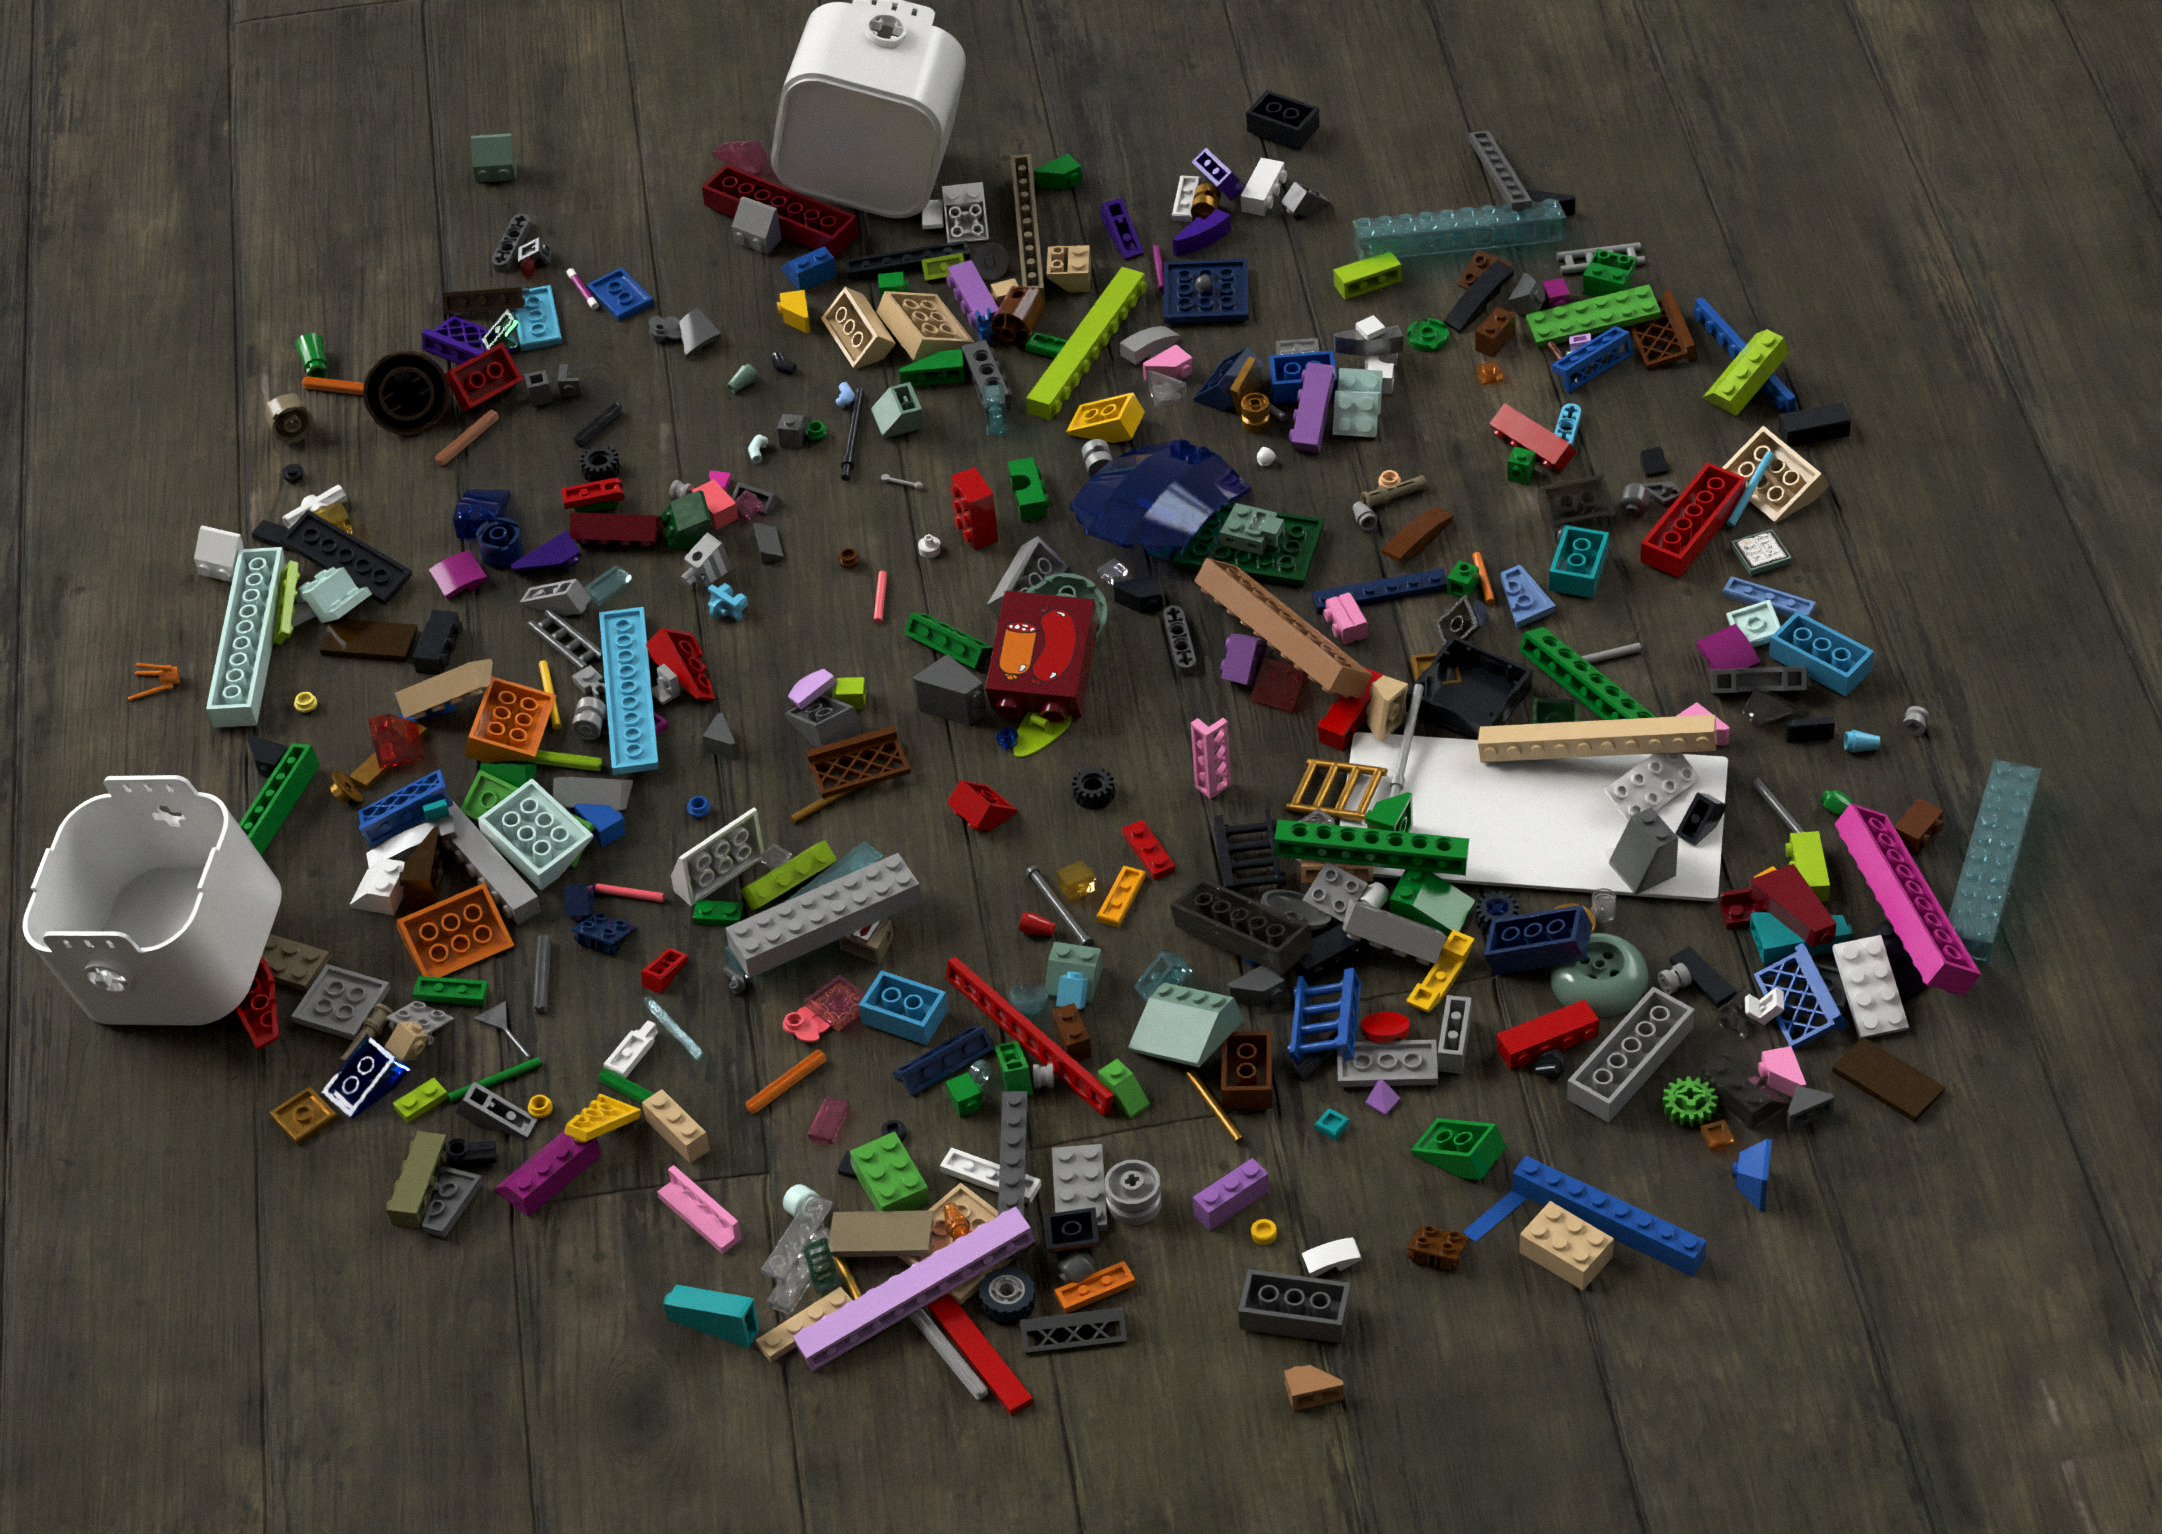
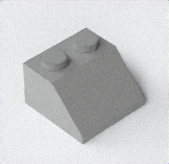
M743 196L732 224L734 242L769 254L782 240L777 208Z

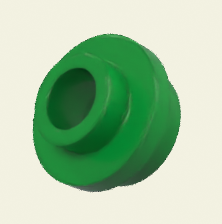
M812 421L807 425L805 430L806 436L811 440H820L826 436L827 428L821 421Z

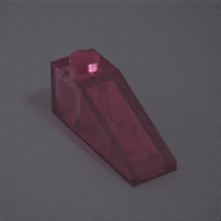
M759 140L724 142L711 152L714 157L745 172H760L764 169V165L770 161Z

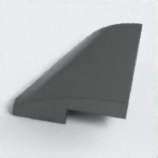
M698 307L690 311L679 322L685 358L701 353L704 345L721 338V332Z

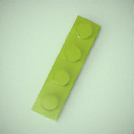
M292 560L289 561L281 574L272 642L281 645L286 638H290L293 631V626L291 625V620L295 614L293 603L298 594L295 587L300 573L298 572L299 563Z

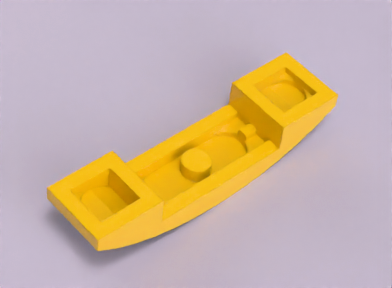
M1452 930L1442 947V954L1438 958L1437 964H1434L1422 984L1418 983L1406 1000V1004L1427 1013L1436 1007L1461 972L1474 945L1475 938Z

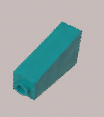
M1753 912L1750 916V931L1763 965L1776 963L1797 952L1795 946L1801 943L1805 944L1811 956L1832 953L1834 944L1849 942L1853 938L1852 928L1850 924H1846L1843 915H1831L1836 922L1835 940L1813 948L1770 913Z
M675 1285L672 1292L668 1293L664 1298L663 1307L665 1308L668 1320L744 1348H749L760 1330L753 1298L682 1285Z

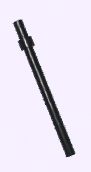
M862 388L856 390L846 453L841 463L843 469L841 479L844 481L850 479L851 470H853L855 464L853 457L865 392Z

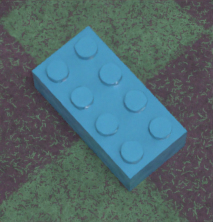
M1796 611L1770 637L1769 657L1788 667L1805 666L1807 677L1847 697L1872 671L1874 651Z

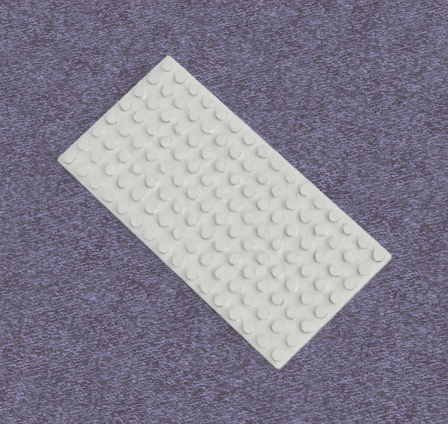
M1356 732L1353 735L1349 763L1388 769L1387 776H1382L1366 813L1373 809L1376 802L1390 797L1391 777L1395 775L1403 735L1390 734L1382 742L1378 741L1373 733ZM1413 736L1404 773L1405 784L1403 790L1400 791V794L1412 793L1413 826L1409 833L1469 838L1466 876L1432 872L1444 881L1699 901H1716L1718 899L1724 814L1717 827L1696 846L1676 835L1678 837L1676 876L1637 895L1633 893L1609 865V860L1628 823L1607 796L1604 789L1653 754L1480 762L1478 740ZM1683 754L1700 779L1655 811L1674 833H1676L1697 792L1710 794L1725 803L1728 759L1726 757ZM1360 774L1344 810L1357 811L1372 775ZM1340 820V826L1367 828L1365 821ZM1373 866V877L1400 879L1405 870Z

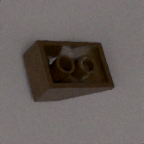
M439 826L433 827L405 861L403 872L399 874V884L404 887V902H408L410 911H419L440 901L447 856Z

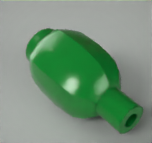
M1826 790L1820 799L1824 808L1838 817L1844 813L1851 803L1854 804L1850 797L1838 790H1832L1831 792Z

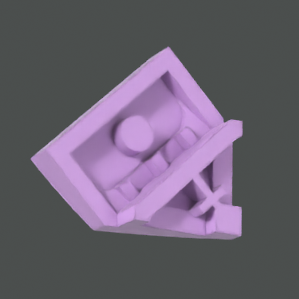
M821 669L800 679L792 688L788 697L790 701L802 710L836 684L837 681L832 674L825 669Z

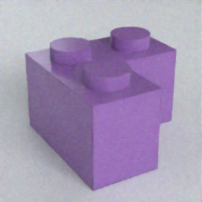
M1231 634L1225 644L1226 658L1220 666L1221 679L1253 685L1258 662L1264 663L1268 641L1245 634Z

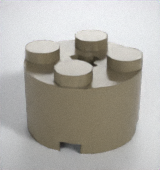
M294 393L284 394L267 402L265 420L276 439L287 444H293L302 441L308 436V431L310 428L312 430L313 417L298 395Z

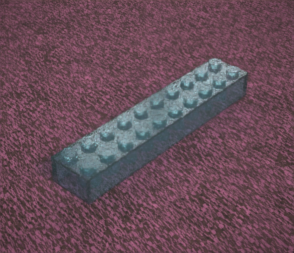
M1546 199L1541 202L1532 201V208L1525 209L1524 211H1511L1508 204L1505 203L1502 206L1485 205L1482 208L1464 207L1461 210L1453 211L1444 209L1441 212L1433 213L1424 211L1413 215L1404 213L1393 217L1384 215L1374 219L1360 218L1352 221L1353 245L1359 261L1390 255L1399 258L1566 241L1567 218L1559 201L1554 199Z
M1997 759L1993 760L1948 916L1949 921L1973 959L1991 961L2037 796L2041 768Z

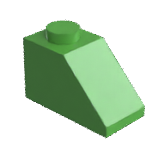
M1118 1059L1098 1071L1099 1082L1114 1094L1113 1103L1130 1119L1150 1107V1103L1134 1074Z

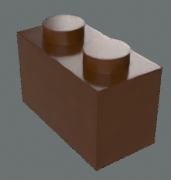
M1497 307L1475 331V351L1494 358L1516 333V314Z
M1920 798L1917 799L1894 826L1907 850L1915 855L1922 848L1926 849L1935 833L1939 834L1944 826V810Z
M1075 1003L1052 1009L1053 1029L1062 1050L1076 1061L1092 1057L1090 1037Z

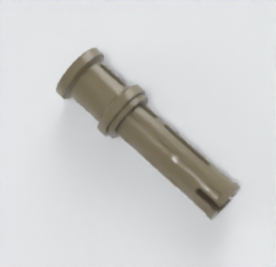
M1421 475L1389 487L1379 486L1377 490L1368 493L1366 491L1361 492V502H1364L1370 509L1380 504L1387 505L1392 499L1426 489L1427 482L1425 477Z
M381 1003L375 1005L374 1012L370 1018L364 1020L361 1032L339 1059V1063H342L341 1065L344 1068L352 1069L370 1042L382 1034L384 1025L389 1021L386 1017L393 1013L389 1007Z

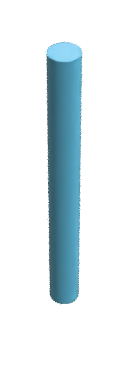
M1767 451L1726 522L1728 526L1734 527L1774 458V453Z

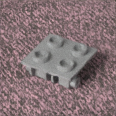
M1325 862L1302 901L1331 916L1332 922L1338 924L1341 921L1344 923L1349 899L1358 901L1368 883L1329 862Z
M414 1001L386 1017L387 1020L391 1021L389 1027L392 1028V1031L401 1022L414 1021L420 1024L423 1028L422 1030L429 1035L425 1046L433 1043V1031L454 1020L453 1017L445 1014L443 1011L435 1010L420 1001Z

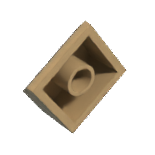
M1384 675L1372 683L1369 691L1371 701L1366 710V715H1368L1367 725L1376 739L1381 742L1402 724L1408 689L1407 683Z

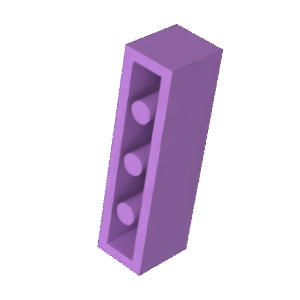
M972 260L948 267L949 276H946L949 288H953L956 301L960 300L963 313H967L970 326H974L977 331L975 311L978 310L980 315L983 316L987 313L986 308H990L994 317L998 306Z
M1308 362L1307 369L1302 372L1301 382L1303 383V388L1298 391L1297 402H1299V407L1294 410L1293 422H1295L1294 429L1290 430L1289 442H1292L1293 449L1296 451L1320 453L1336 375L1333 365Z

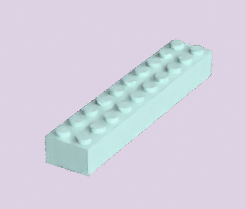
M282 547L241 549L238 552L206 707L213 728L253 726L258 723L273 646L281 574L287 565Z

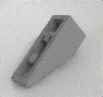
M577 579L531 587L519 603L522 606L542 611L551 609L556 614L568 616L573 614L579 615L584 612L591 597Z

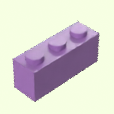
M1251 1158L1193 1197L1194 1216L1209 1231L1213 1230L1269 1192L1268 1173Z

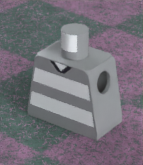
M706 533L685 556L684 561L688 570L680 578L688 587L695 581L707 587L733 568L722 542L711 534Z

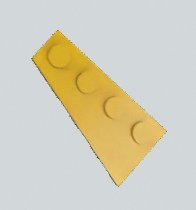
M599 1094L596 1101L592 1100L590 1102L589 1108L581 1110V1115H576L566 1124L564 1134L574 1137L573 1139L577 1142H588V1140L602 1136V1134L639 1119L641 1109Z

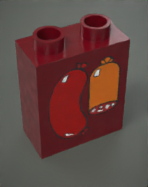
M1004 591L985 687L991 708L995 709L997 714L1007 718H1019L1023 712H1038L1042 718L1054 723L1067 721L1068 715L1081 718L1099 624L1094 599Z

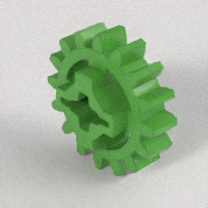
M1687 1076L1686 1081L1677 1078L1676 1085L1670 1082L1668 1089H1664L1662 1107H1665V1115L1671 1114V1121L1679 1119L1680 1125L1689 1122L1690 1127H1693L1696 1121L1703 1125L1704 1118L1709 1121L1711 1120L1712 1114L1716 1113L1718 1096H1715L1714 1088L1709 1089V1082L1701 1084L1700 1078L1691 1081L1690 1076Z

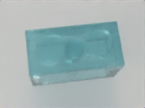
M1003 384L981 387L987 436L1008 433Z

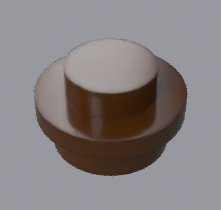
M844 548L839 553L838 563L844 568H852L860 562V556L853 548Z

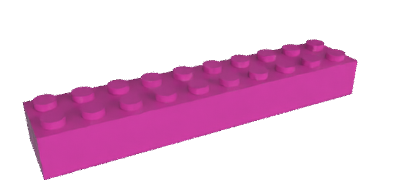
M1851 803L1836 821L1835 826L1840 833V838L1846 843L1848 852L1857 862L1858 869L1865 876L1867 885L1872 888L1876 895V900L1884 909L1885 916L1891 921L1894 932L1900 937L1904 944V949L1910 954L1913 965L1919 970L1923 977L1922 980L1927 986L1964 996L1981 976L1973 959L1888 816Z

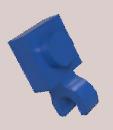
M986 308L987 313L983 316L976 310L977 334L980 341L986 340L987 344L991 345L990 336H993V330L989 323L993 318L991 310Z

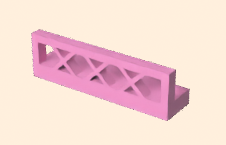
M1197 718L1191 722L1195 787L1211 799L1231 786L1228 721L1222 718L1208 727ZM1219 731L1216 738H1214L1213 734ZM1219 745H1221V747H1220V749L1218 750L1217 754H1215L1217 748L1219 747ZM1220 761H1222V763H1221V765L1219 766L1218 770H1216L1218 764L1220 763ZM1221 777H1223V781L1217 784Z
M673 1165L668 1169L671 1182L657 1191L660 1200L722 1254L742 1240L739 1222L677 1167Z

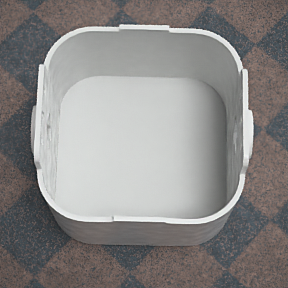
M853 0L852 4L845 2L827 3L811 13L781 91L771 151L772 169L784 185L795 192L888 218H908L917 215L925 209L930 200L952 133L966 67L965 53L959 42L943 29L932 26L935 12L931 8L904 0ZM872 1H877V4L872 5ZM892 6L897 7L896 11L891 10ZM913 11L917 12L916 16L911 15ZM882 25L893 28L892 34L899 37L891 36L890 39L878 37L877 32L871 29L881 30Z
M178 775L108 776L103 784L109 793L93 797L72 810L59 826L51 848L45 850L31 886L33 894L23 919L25 938L86 1015L98 1023L118 1025H203L217 1021L232 1012L243 1001L250 990L281 902L280 883L227 807L216 796L197 792L188 779ZM167 806L171 812H180L182 816L170 815L167 812L161 811L159 807Z

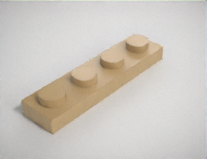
M840 1286L756 1339V1345L768 1360L773 1362L796 1347L792 1336L801 1329L813 1325L825 1315L837 1311L853 1300Z

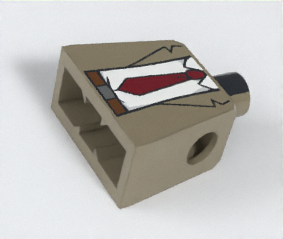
M892 916L840 938V949L880 964L893 939V927L890 921Z

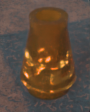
M955 1203L946 1204L943 1207L946 1233L956 1240L969 1234V1220Z

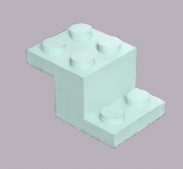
M1339 368L1338 390L1335 391L1333 435L1377 437L1378 415L1381 414L1383 370Z
M332 567L315 575L316 580L311 583L306 582L298 588L300 592L297 594L296 601L298 603L307 601L320 622L324 623L339 619L372 593L368 587L359 589L344 567L338 569Z

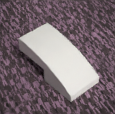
M943 199L929 200L925 209L922 210L923 229L943 228Z
M1353 1237L1332 1241L1302 1253L1309 1274L1313 1278L1334 1267L1341 1271L1362 1260Z

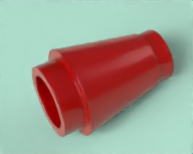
M1023 912L1019 931L1024 932V935L1052 937L1055 923L1032 912Z

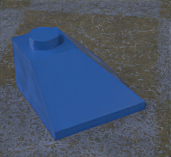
M1769 1139L1739 1152V1161L1733 1162L1732 1177L1737 1178L1736 1188L1759 1211L1764 1212L1772 1142Z

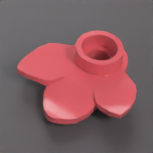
M805 1006L797 1012L786 1015L783 1021V1029L789 1034L796 1035L801 1041L816 1042L819 1041V1034L826 1032L831 1027L832 1022L816 1016L817 1010L815 1006Z

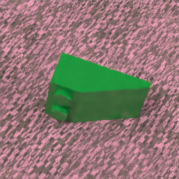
M1405 870L1390 898V913L1438 929L1442 933L1450 935L1452 930L1461 932L1475 905V900L1432 872Z
M1437 1118L1414 1145L1411 1152L1413 1155L1460 1178L1481 1180L1507 1146L1496 1124Z

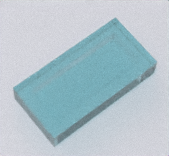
M615 565L584 589L591 597V600L600 605L632 581L631 575Z

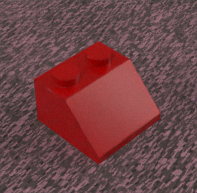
M964 780L959 781L947 802L954 809L953 813L960 818L966 819L968 826L976 831L981 829L991 831L1014 816L1018 811L989 785Z

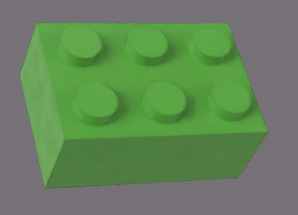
M892 1132L850 1151L851 1167L876 1211H914L929 1204L928 1187L896 1132Z

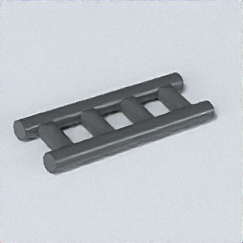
M551 609L545 611L544 615L547 618L537 624L533 620L527 623V627L579 670L588 667L589 665L586 663L595 657L601 661L603 660L602 650ZM555 623L561 629L551 635L545 629ZM565 636H571L574 640L566 646L559 642ZM581 646L588 650L580 657L573 653L574 650Z

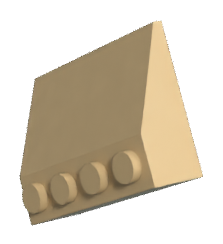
M884 292L876 313L914 361H919L940 351L962 349V345L974 343V340L937 294Z
M1762 426L1722 468L1746 477L1747 487L1766 452L1774 453V458L1749 502L1774 523H1778L1814 502L1830 485L1822 473L1766 427Z

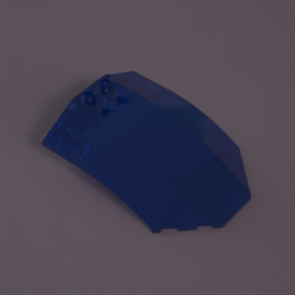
M1172 440L1170 442L1136 447L1107 463L1076 495L1070 504V510L1076 512L1075 518L1080 525H1084V532L1086 534L1120 547L1133 548L1134 544L1146 545V549L1163 550L1165 545L1177 550H1185L1192 537L1216 512L1250 492L1251 486L1219 454L1209 451V448L1194 446L1187 440Z

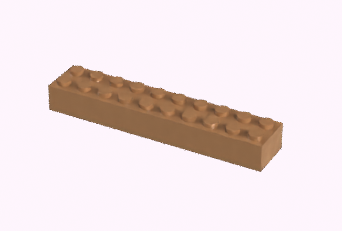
M1206 558L1195 579V582L1201 586L1200 590L1213 596L1214 602L1227 607L1229 614L1239 617L1241 624L1254 629L1253 633L1256 636L1266 639L1268 646L1281 651L1280 655L1283 658L1293 661L1295 668L1308 673V678L1313 682L1320 683L1322 690L1331 695L1338 693L1345 698L1350 696L1361 697L1372 676L1369 671L1238 566Z

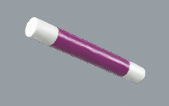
M568 269L567 275L591 309H598L599 304L574 269Z

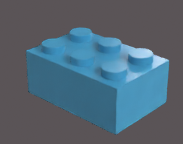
M882 970L859 1004L862 1024L923 1045L928 1044L949 1011L945 991Z

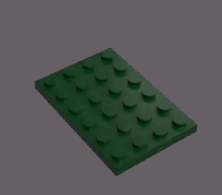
M1195 500L1173 560V567L1200 571L1206 558L1238 566L1255 580L1304 587L1324 528V519L1276 512L1278 513V518L1284 519V534L1279 535L1277 547L1266 545L1263 555L1221 545L1220 531L1234 506Z

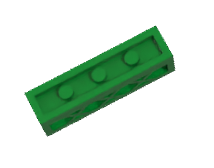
M911 613L904 631L905 635L946 655L948 654L974 669L980 668L985 654H992L993 646L926 613Z

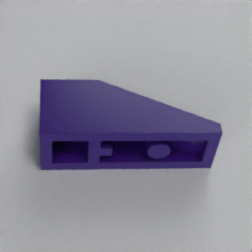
M1122 198L1103 203L1099 214L1107 233L1123 259L1126 260L1144 254Z
M565 530L510 566L515 573L564 568L567 565L571 567L580 561L579 558L583 555L567 530Z

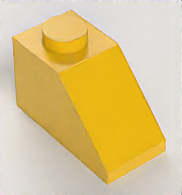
M805 290L780 293L781 302H777L778 315L783 314L784 323L802 332L811 333Z

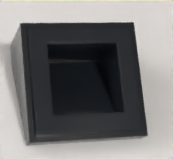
M1661 447L1645 449L1640 452V463L1646 477L1668 473Z

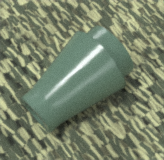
M750 364L742 365L730 382L727 383V387L735 394L756 382L758 373Z

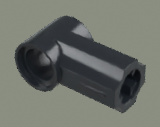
M454 1138L446 1145L450 1168L464 1170L470 1164L496 1163L497 1161L495 1141L467 1143L462 1138Z

